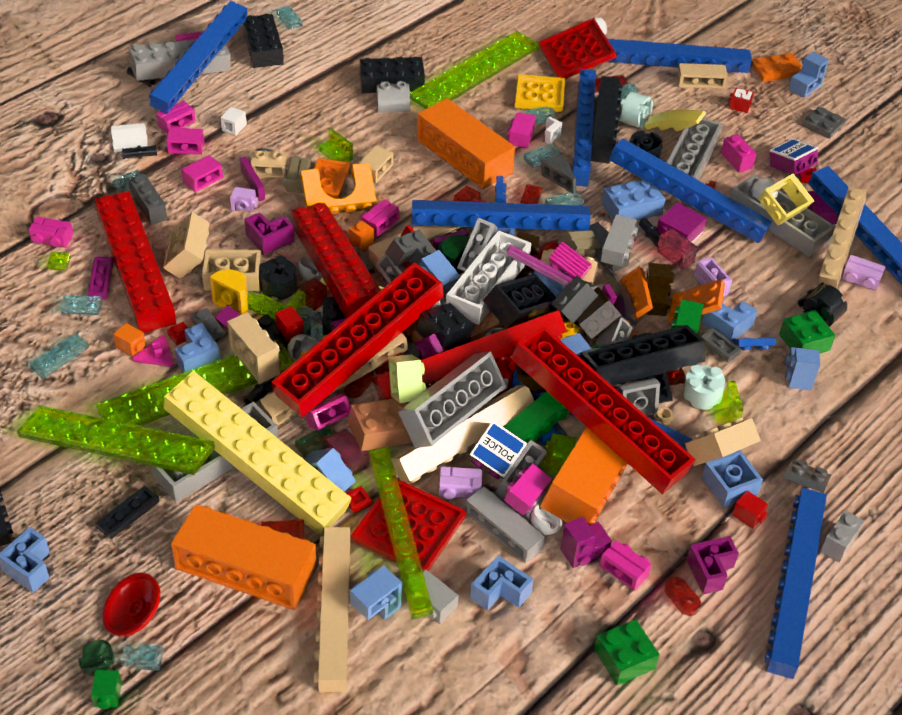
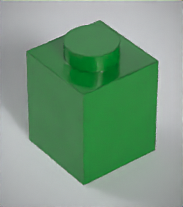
M95 670L91 691L94 707L101 709L118 707L122 686L119 670Z

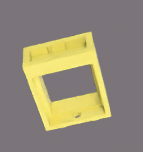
M794 174L765 189L757 197L778 226L802 212L814 202L813 198ZM782 188L797 206V208L787 214L772 195Z

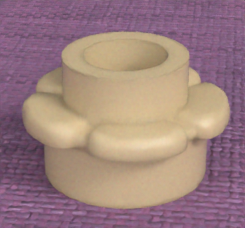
M666 407L659 408L654 414L656 417L655 421L665 426L670 425L674 420L672 411Z

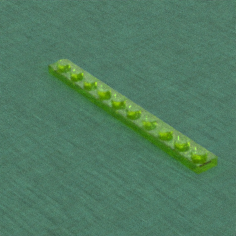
M384 447L368 451L411 620L434 615L389 448Z

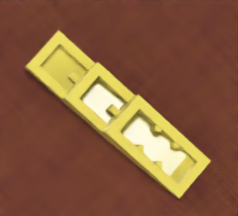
M690 109L664 111L651 115L644 126L647 130L658 126L661 131L673 127L678 132L697 125L706 113L705 111Z

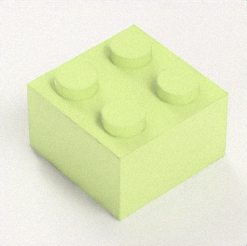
M412 354L388 357L392 398L399 403L411 402L426 391L425 383L422 382V374H424L425 369L420 359Z

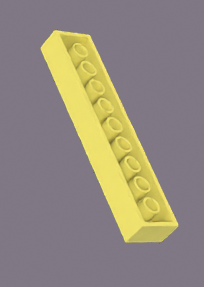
M192 371L164 396V409L319 536L324 535V527H331L348 509L351 501L349 495L196 372Z

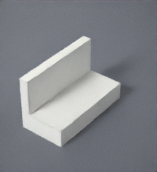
M145 123L111 126L114 152L122 151V148L137 147V145L141 147L148 146Z

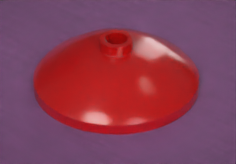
M134 573L122 579L112 589L105 601L102 612L103 624L108 632L118 637H127L139 632L149 624L156 614L161 597L160 586L154 577L147 573Z

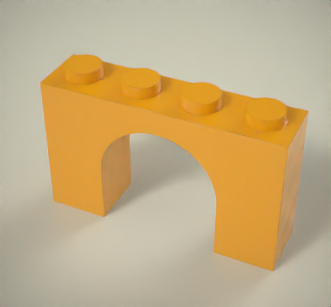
M370 163L352 165L351 173L354 191L351 195L342 199L332 198L323 191L318 169L301 171L300 179L305 207L316 203H325L332 215L342 211L350 213L358 209L371 210L377 200Z

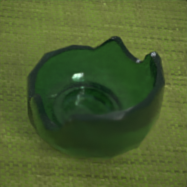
M97 640L85 645L82 649V658H78L81 671L89 676H94L95 670H109L115 661L113 649L110 643L105 640Z

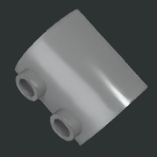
M399 81L397 84L382 82L376 85L378 113L410 112L409 83Z
M651 378L615 386L617 391L647 417H653L655 412H657L660 383L657 379Z

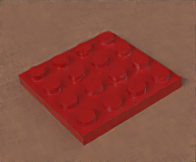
M595 18L538 42L556 77L565 78V80L579 74L580 69H590L617 57L615 50Z
M394 477L356 527L350 538L352 542L421 574L425 570L429 571L465 519L467 511Z

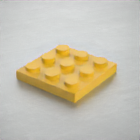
M518 74L515 108L563 112L565 78Z

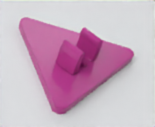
M160 336L132 358L134 362L167 367L174 366L165 336Z

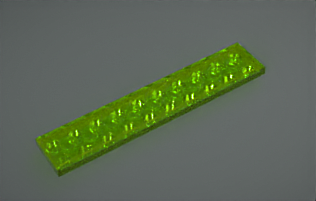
M516 31L412 91L410 99L425 109L446 98L452 101L538 50L539 43Z
M280 339L274 341L280 349L278 356L281 363L279 366L281 374L294 361L288 355ZM232 355L97 403L96 409L111 437L171 415L164 409V396L192 371L196 372L223 395L258 382L238 357Z
M39 406L17 430L20 438L191 475L196 474L215 449L214 441L45 406Z

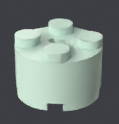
M630 92L626 99L623 98L620 107L622 111L619 121L638 128H644V124L648 121L646 118L648 115H651L653 109L651 97Z
M692 366L685 379L684 399L691 402V406L702 410L712 409L714 405H719L723 398L725 377L722 374V370L719 367Z

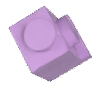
M235 187L230 197L231 211L235 212L237 209L253 212L254 208H257L258 197H256L255 190Z

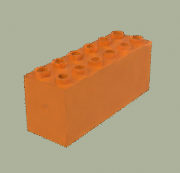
M448 98L417 114V140L482 189L496 183V176H503L504 178L513 173L515 146Z
M586 427L552 482L540 507L567 523L584 517L590 526L595 523L606 503L605 501L608 500L614 489L613 487L619 481L620 473L623 474L628 463Z
M195 504L171 543L175 569L292 610L297 608L317 569L316 547L311 541L302 540L288 533L272 530L268 526H260L247 519L242 520L233 517L229 513H222L208 506Z

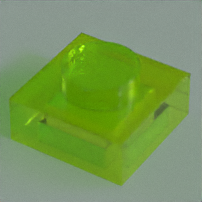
M51 252L47 263L48 269L66 271L71 259L70 253Z

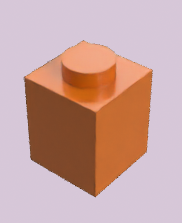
M362 220L349 228V241L352 246H359L363 252L374 244V229Z
M125 323L113 333L115 347L132 357L146 346L144 333L128 323Z

